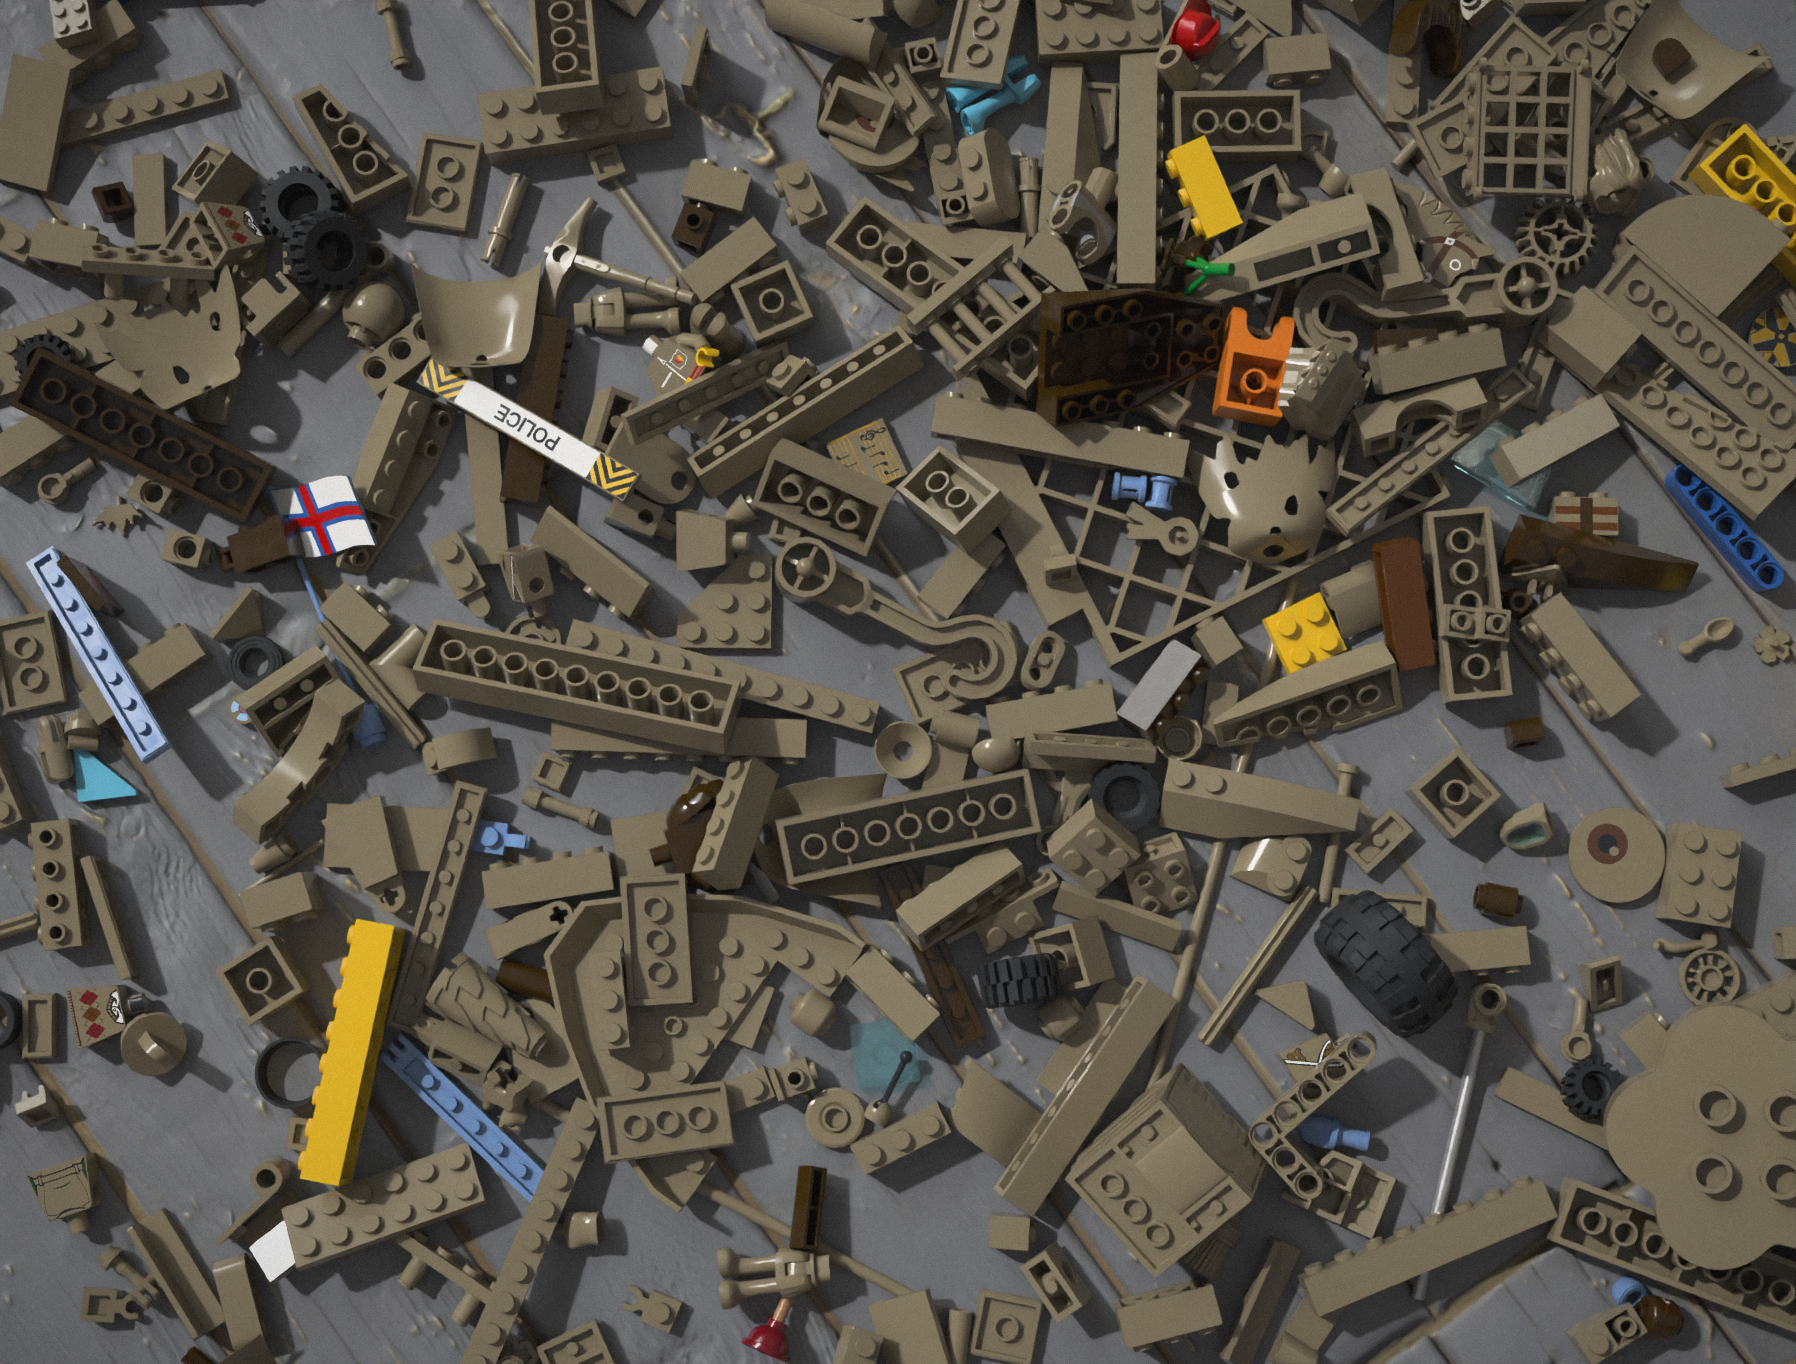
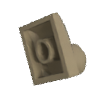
M1300 835L1246 837L1229 876L1290 902L1309 862L1315 843L1308 841Z

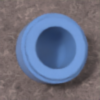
M1624 1276L1613 1284L1612 1297L1619 1306L1628 1303L1626 1298L1636 1291L1635 1299L1629 1301L1633 1307L1641 1298L1647 1295V1289L1638 1279Z

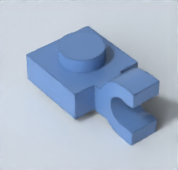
M480 819L472 851L506 856L507 846L530 850L532 837L509 834L511 824Z

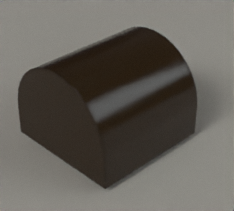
M123 181L92 189L91 193L103 222L115 223L132 215L134 207Z
M1539 717L1508 721L1504 724L1506 745L1509 749L1538 745L1545 738L1542 722Z

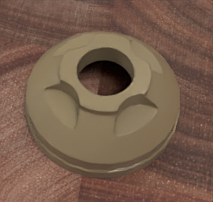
M898 721L887 725L878 734L874 745V754L878 766L889 776L898 779H908L919 775L925 770L931 759L932 745L928 734L919 725L910 721ZM900 742H907L913 748L911 758L906 761L898 760L894 755V748Z

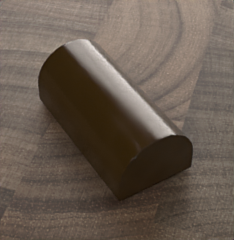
M504 957L496 977V982L507 992L554 1005L547 969Z

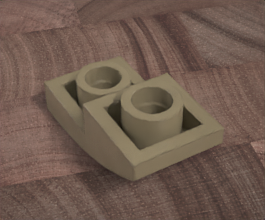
M1443 604L1441 605L1439 637L1507 643L1510 636L1511 610L1483 606L1475 608Z

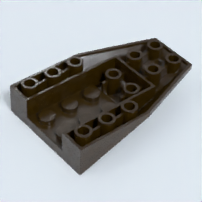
M1144 288L1041 293L1036 413L1054 427H1060L1138 410L1219 365L1222 350L1225 304Z

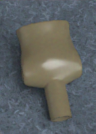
M568 1211L564 1223H557L552 1237L564 1236L569 1248H581L588 1245L602 1246L606 1237L604 1214L601 1211Z

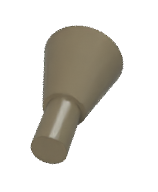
M741 493L723 515L734 519V529L760 518L758 511L761 508L752 505L754 497L750 494L746 497Z

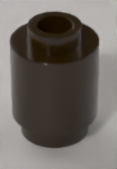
M1486 882L1485 885L1477 884L1473 896L1474 909H1479L1482 914L1512 919L1514 914H1520L1523 896L1518 895V888Z

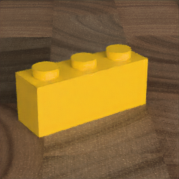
M1205 135L1170 150L1167 154L1168 160L1165 161L1166 169L1171 179L1177 178L1181 188L1178 190V196L1183 207H1189L1194 217L1190 220L1195 235L1198 237L1202 236L1204 242H1207L1240 227L1243 223Z

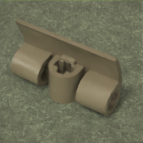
M1373 559L1354 565L1350 568V572L1320 584L1321 594L1326 605L1335 611L1342 639L1349 638L1382 624Z

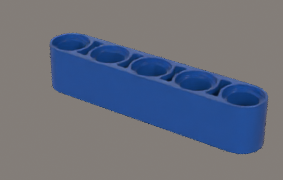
M1683 463L1670 470L1664 480L1667 491L1745 584L1757 593H1765L1780 586L1784 580V570L1723 496ZM1678 472L1684 473L1687 476L1688 486H1683L1679 483L1677 479ZM1699 497H1704L1708 501V511L1702 510L1699 507ZM1719 521H1723L1729 526L1728 535L1720 532L1718 527ZM1740 545L1748 548L1750 552L1748 560L1742 558L1739 554ZM1761 570H1765L1770 575L1769 584L1761 581Z

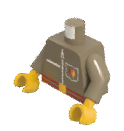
M681 333L666 338L664 342L657 336L651 335L642 347L645 352L654 358L646 373L652 380V386L657 397L715 370L722 359L719 356V350L713 349L703 334Z

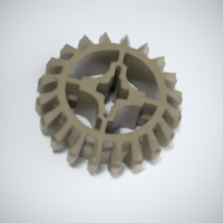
M1539 198L1532 203L1533 207L1527 206L1523 210L1524 216H1520L1516 221L1520 227L1514 230V236L1521 239L1514 243V247L1524 249L1519 254V257H1536L1546 262L1554 271L1555 276L1559 272L1562 278H1567L1570 271L1573 274L1579 273L1581 266L1586 267L1591 262L1589 257H1593L1597 253V249L1593 245H1597L1600 242V237L1594 235L1599 230L1600 225L1590 224L1595 218V213L1586 215L1584 211L1587 208V204H1582L1578 208L1575 206L1576 202H1574V199H1570L1568 203L1565 201V198H1557L1556 201L1554 198H1544V202ZM1546 215H1554L1550 226L1534 228L1537 219ZM1567 219L1575 226L1576 229H1573L1568 225ZM1537 243L1545 247L1547 254L1539 248ZM1573 244L1579 245L1575 255L1560 258L1564 247H1571Z

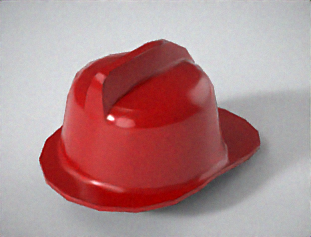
M1191 0L1175 22L1171 33V45H1179L1191 62L1200 56L1210 54L1214 51L1219 41L1221 25L1218 19L1212 17L1210 6L1206 0Z

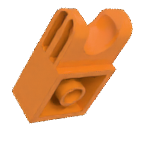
M1233 306L1227 316L1212 416L1274 427L1283 414L1278 407L1279 391L1284 379L1286 358L1292 345L1295 322L1293 318L1281 317L1280 321L1274 326L1272 337L1267 340H1261L1251 335L1247 328V311ZM1247 382L1251 383L1252 389L1247 386Z

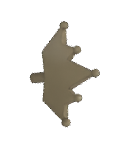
M116 496V506L104 507L96 520L92 522V526L105 522L107 529H111V525L114 523L121 531V536L124 537L128 520L131 525H134L135 516L142 518L143 514L139 513L130 503L122 505V496Z

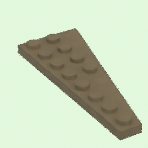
M1591 0L1542 38L1560 54L1550 66H1561L1565 61L1568 63L1574 61L1580 65L1581 59H1587L1589 67H1592V75L1595 76L1653 0ZM1553 77L1547 78V86L1549 85ZM1540 78L1524 96H1539ZM1516 103V127H1520L1525 123L1537 103ZM1508 114L1497 126H1508ZM1490 133L1487 137L1493 147V151L1498 157H1507L1508 133ZM1515 146L1514 157H1526ZM1514 164V176L1516 177L1520 174L1527 164Z
M1558 357L1556 358V361L1598 395L1601 393L1610 405L1751 520L1754 521L1796 478V454L1785 449L1786 444L1780 441L1776 443L1758 435V430L1750 425L1748 427L1741 426L1733 422L1731 418L1727 417V413L1689 393H1686L1685 396L1667 387L1668 382L1661 378L1656 381L1639 372L1640 367L1634 364H1623L1618 361L1617 364L1621 368L1609 381L1603 378L1594 387Z

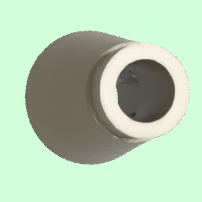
M288 832L275 833L249 859V863L255 872L262 874L294 859V854L299 851V848L294 838Z

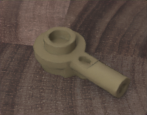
M88 458L63 475L55 473L44 476L38 484L39 497L45 503L51 505L64 502L70 493V485L95 470L97 466L91 458Z
M1576 998L1572 1031L1565 1034L1559 1044L1562 1056L1572 1063H1579L1588 1059L1593 1050L1589 1035L1585 1033L1589 1003L1587 999Z

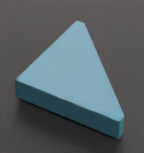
M73 750L78 802L84 803L140 796L137 789L132 787L119 774L89 751Z

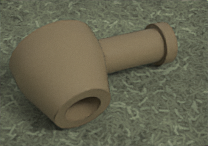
M1312 144L1302 156L1312 162L1323 173L1318 187L1333 200L1345 193L1344 188L1349 177L1337 166L1331 164L1315 149L1316 146Z

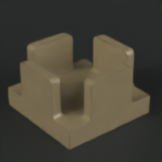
M280 271L275 276L287 287L283 293H278L266 279L262 278L241 298L256 315V318L250 322L239 311L240 322L269 350L279 342L280 336L284 337L314 308Z

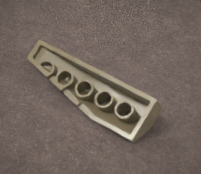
M1052 61L1038 231L1043 227L1048 232L1052 230L1048 224L1049 218L1061 190L1075 180L1081 181L1086 186L1093 169L1101 167L1084 65L1078 62ZM1073 227L1067 232L1059 234L1065 240L1064 244L1077 245V234Z
M1380 640L1293 672L1265 686L1212 720L1217 744L1221 748L1259 742L1261 737L1272 736L1275 740L1287 738L1288 733L1302 731L1305 735L1317 734L1318 729L1332 727L1333 731L1344 730L1402 710L1396 662L1383 641Z
M1169 759L1158 827L1218 839H1232L1236 837L1255 838L1274 835L1291 836L1311 833L1355 832L1361 800L1271 778Z

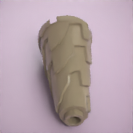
M464 952L453 958L451 962L456 964L457 967L450 970L446 967L443 969L430 988L425 999L428 1002L425 1005L449 1021L455 1020L475 1033L478 1031L506 1049L509 1047L528 1058L533 1055L539 1057L549 1043L545 1039L547 1032L530 1018V1013L508 996V992L486 974L487 970Z

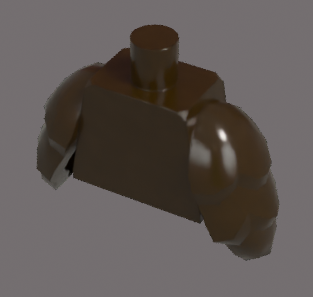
M721 779L713 780L706 784H698L687 794H682L671 806L665 821L667 828L663 832L667 843L649 849L654 867L673 862L676 873L686 872L687 884L697 890L708 893L716 891L734 892L738 889L718 890L692 873L697 852L701 848L707 824L713 814L710 807L701 809L721 791L724 783ZM745 873L741 887L753 884L754 875Z

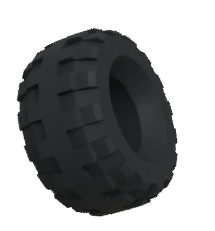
M1364 890L1357 895L1351 894L1339 902L1320 920V927L1314 933V943L1319 953L1346 988L1393 1034L1400 1038H1409L1415 1033L1422 1034L1452 1008V1001L1458 994L1455 977L1451 974L1450 969L1437 954L1436 950L1420 934L1416 927L1382 896L1369 890Z

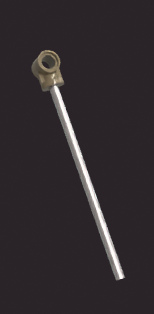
M1479 982L1472 986L1468 993L1469 1007L1464 1026L1472 1028L1473 1033L1431 1214L1441 1212L1444 1215L1486 1032L1496 1034L1501 1012L1507 1004L1505 991L1493 983ZM1490 990L1494 996L1493 1003L1488 1007H1484L1481 1003V996L1485 991ZM1431 1270L1416 1276L1411 1295L1412 1298L1424 1301Z

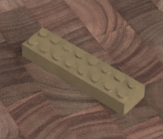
M49 0L54 39L63 50L100 39L94 0Z

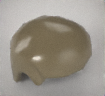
M1176 715L1171 721L1168 731L1163 736H1160L1155 744L1159 754L1168 761L1172 759L1186 762L1193 760L1201 751L1204 736L1196 720L1184 715Z
M1012 736L1007 739H984L974 744L972 748L973 760L985 771L991 773L1006 772L1015 767L1020 758V739H1017L1016 742Z

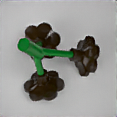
M1198 236L1189 237L1187 242H1179L1175 250L1174 238H1170L1164 252L1160 268V278H1165L1171 266L1182 269L1186 275L1191 274L1197 269L1202 270L1203 275L1187 288H1182L1178 291L1169 285H1165L1161 292L1191 297V293L1211 276H1233L1235 274V265L1233 263H1209L1208 255L1211 248L1209 244L1202 242Z

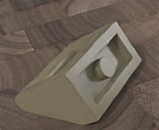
M838 75L817 128L876 151L893 118L896 97ZM836 106L879 122L873 137L830 120Z

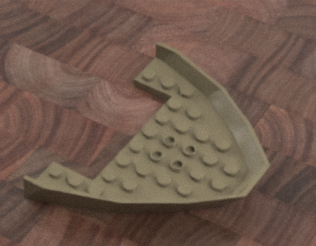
M687 894L693 1003L630 1006L634 1047L597 1051L587 953L617 949L624 951L621 897L581 901L543 955L561 1035L590 1109L599 1120L597 1098L692 1085L777 962H780L831 998L845 978V972L856 962L867 946L866 943L838 924L744 896ZM709 1150L628 1162L649 1192L679 1213L719 1157Z

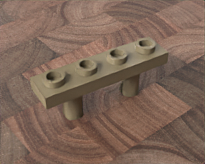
M99 243L82 245V272L105 273L104 295L110 299H121L123 297L125 275L170 278V300L179 304L187 303L189 300L190 279L214 281V267L206 253L202 251H191L189 253L174 252L167 248L146 250L136 246L118 248L108 247Z
M421 1229L397 1236L394 1242L409 1251L413 1256L398 1278V1283L413 1291L429 1267L434 1268L465 1289L466 1294L451 1315V1319L459 1325L467 1327L482 1303H487L496 1281H493L491 1284L481 1277L483 1273L477 1267L470 1263L463 1265L454 1259L456 1254L443 1245L437 1247L429 1242V1235Z

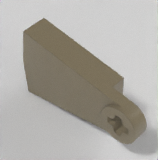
M378 795L348 805L321 820L363 889L367 890L377 908L386 913L401 911L407 904L408 893L404 884L385 797ZM388 888L392 892H398L399 894L395 898L396 904L393 906L390 902L383 901V898L387 896L386 890Z

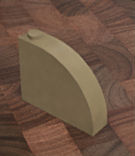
M1714 194L1684 195L1659 203L1638 216L1622 232L1626 238L1716 317L1791 241V238L1786 235L1790 229L1777 217L1771 222L1758 210L1744 202Z

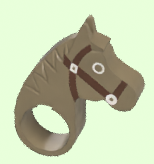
M1396 182L1398 204L1402 205L1405 209L1408 233H1412L1416 241L1415 254L1417 260L1423 263L1426 271V279L1419 292L1449 288L1454 279L1462 277L1464 274L1471 275L1476 270L1479 261L1490 259L1496 253L1495 249L1477 242L1474 234L1464 221L1440 200L1417 187ZM1376 236L1379 249L1388 250L1386 236Z

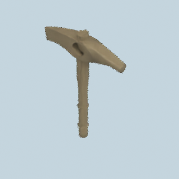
M589 197L585 199L559 232L553 245L549 244L544 249L546 263L539 294V314L556 316L561 294L578 270L602 278L623 282L644 289L646 292L650 291L669 297L676 302L681 301L694 305L697 300V293L682 289L680 286L676 287L652 279L650 276L645 277L610 263L585 256L584 245L590 216L598 204Z

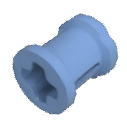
M1115 472L1112 500H1117L1120 497L1138 499L1139 503H1144L1147 475L1142 474L1140 477L1123 476L1120 472Z
M1150 475L1149 481L1152 484L1149 501L1145 503V508L1171 513L1173 506H1171L1173 488L1177 486L1178 480L1167 476Z

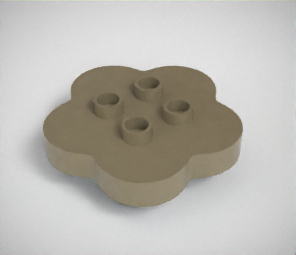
M1713 1001L1694 1006L1681 1014L1668 1029L1661 1045L1657 1064L1650 1069L1631 1076L1614 1091L1605 1108L1603 1133L1609 1152L1619 1169L1630 1180L1651 1192L1656 1221L1672 1249L1682 1258L1697 1266L1714 1270H1726L1754 1261L1773 1245L1780 1244L1796 1248V1036H1780L1761 1016L1739 1004Z

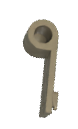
M1191 0L1183 1L1154 61L1155 67L1173 92L1192 91L1199 80L1198 71L1179 45H1171L1173 26Z
M941 710L939 715H933L930 725V733L934 734L932 755L925 770L921 789L963 780L969 752L977 738L979 718Z
M277 1155L270 1156L252 1170L250 1175L251 1186L260 1198L214 1241L217 1246L230 1237L233 1239L231 1242L234 1244L248 1231L243 1225L287 1184L292 1174L291 1165L288 1160Z
M1304 1296L1273 1344L1268 1355V1361L1273 1364H1321L1318 1362L1319 1354L1317 1351L1346 1306L1318 1317L1312 1313L1307 1298Z

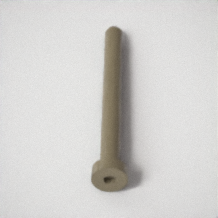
M1337 763L1336 771L1341 772L1337 794L1350 796L1353 774H1359V766ZM1329 833L1318 892L1319 902L1328 903L1330 901L1342 833Z

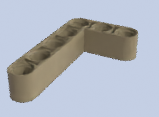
M1356 1031L1263 1111L1253 1121L1249 1129L1248 1135L1252 1145L1292 1190L1303 1199L1309 1200L1319 1196L1324 1185L1325 1176L1322 1169L1289 1132L1372 1061L1376 1053L1377 1041L1374 1035L1368 1031ZM1357 1040L1366 1041L1370 1045L1371 1051L1366 1055L1357 1054L1352 1044ZM1335 1061L1341 1062L1346 1068V1073L1342 1076H1335L1330 1073L1328 1065ZM1308 1083H1316L1320 1086L1322 1094L1318 1097H1311L1306 1094L1304 1086ZM1284 1104L1293 1105L1297 1110V1116L1294 1118L1283 1116L1280 1107ZM1260 1125L1270 1127L1273 1131V1137L1269 1139L1261 1138L1257 1134L1256 1127ZM1282 1150H1289L1294 1154L1295 1161L1289 1164L1284 1163L1280 1160L1278 1153ZM1304 1175H1312L1316 1178L1318 1185L1314 1188H1307L1301 1183L1300 1178Z

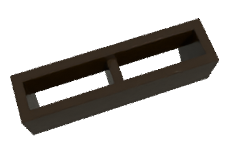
M817 1166L798 1167L789 1248L818 1251L827 1168Z

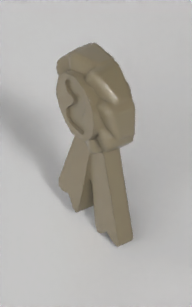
M1132 502L1131 510L1125 514L1127 518L1142 524L1128 523L1126 527L1129 533L1126 540H1159L1166 553L1175 556H1184L1196 546L1199 533L1194 523L1189 519L1176 516L1164 522L1135 502Z

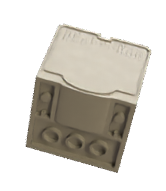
M1178 1063L1136 1098L1128 1110L1084 1145L1081 1150L1082 1153L1076 1159L1077 1162L1073 1164L1070 1169L1071 1172L1065 1178L1070 1186L1154 1278L1159 1276L1253 1200L1267 1163L1266 1159L1250 1142L1248 1133L1230 1114L1227 1115L1219 1106L1220 1103L1182 1063Z

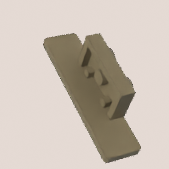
M1049 867L1033 872L1026 878V882L944 937V941L946 944H950L976 931L987 954H990L1040 928L1044 923L1032 900L1059 887L1058 879Z

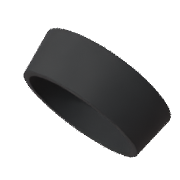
M288 1037L272 1042L261 1052L256 1062L255 1082L264 1099L276 1107L294 1109L312 1101L313 1095L300 1101L283 1099L271 1089L267 1080L268 1062L274 1052L284 1045L291 1043L305 1044L321 1060L322 1053L318 1048L299 1038Z

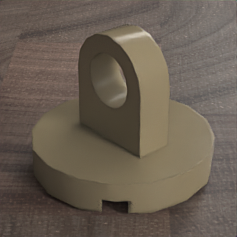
M164 1012L138 1015L126 1025L121 1034V1055L132 1071L143 1076H158L167 1073L179 1064L185 1054L187 1039L184 1029L173 1016Z

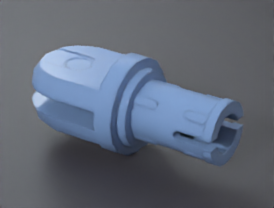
M1311 1113L1298 1125L1300 1137L1310 1145L1333 1150L1334 1147L1337 1148L1338 1145L1362 1150L1363 1152H1366L1368 1149L1370 1131L1342 1126L1339 1118Z

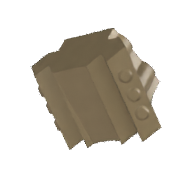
M1331 338L1318 347L1290 348L1286 358L1283 383L1279 391L1278 407L1293 430H1305L1308 436L1324 442L1334 436L1354 403L1358 400L1369 380L1361 377L1364 371L1359 369L1352 359L1354 353L1345 350L1349 345L1348 343Z

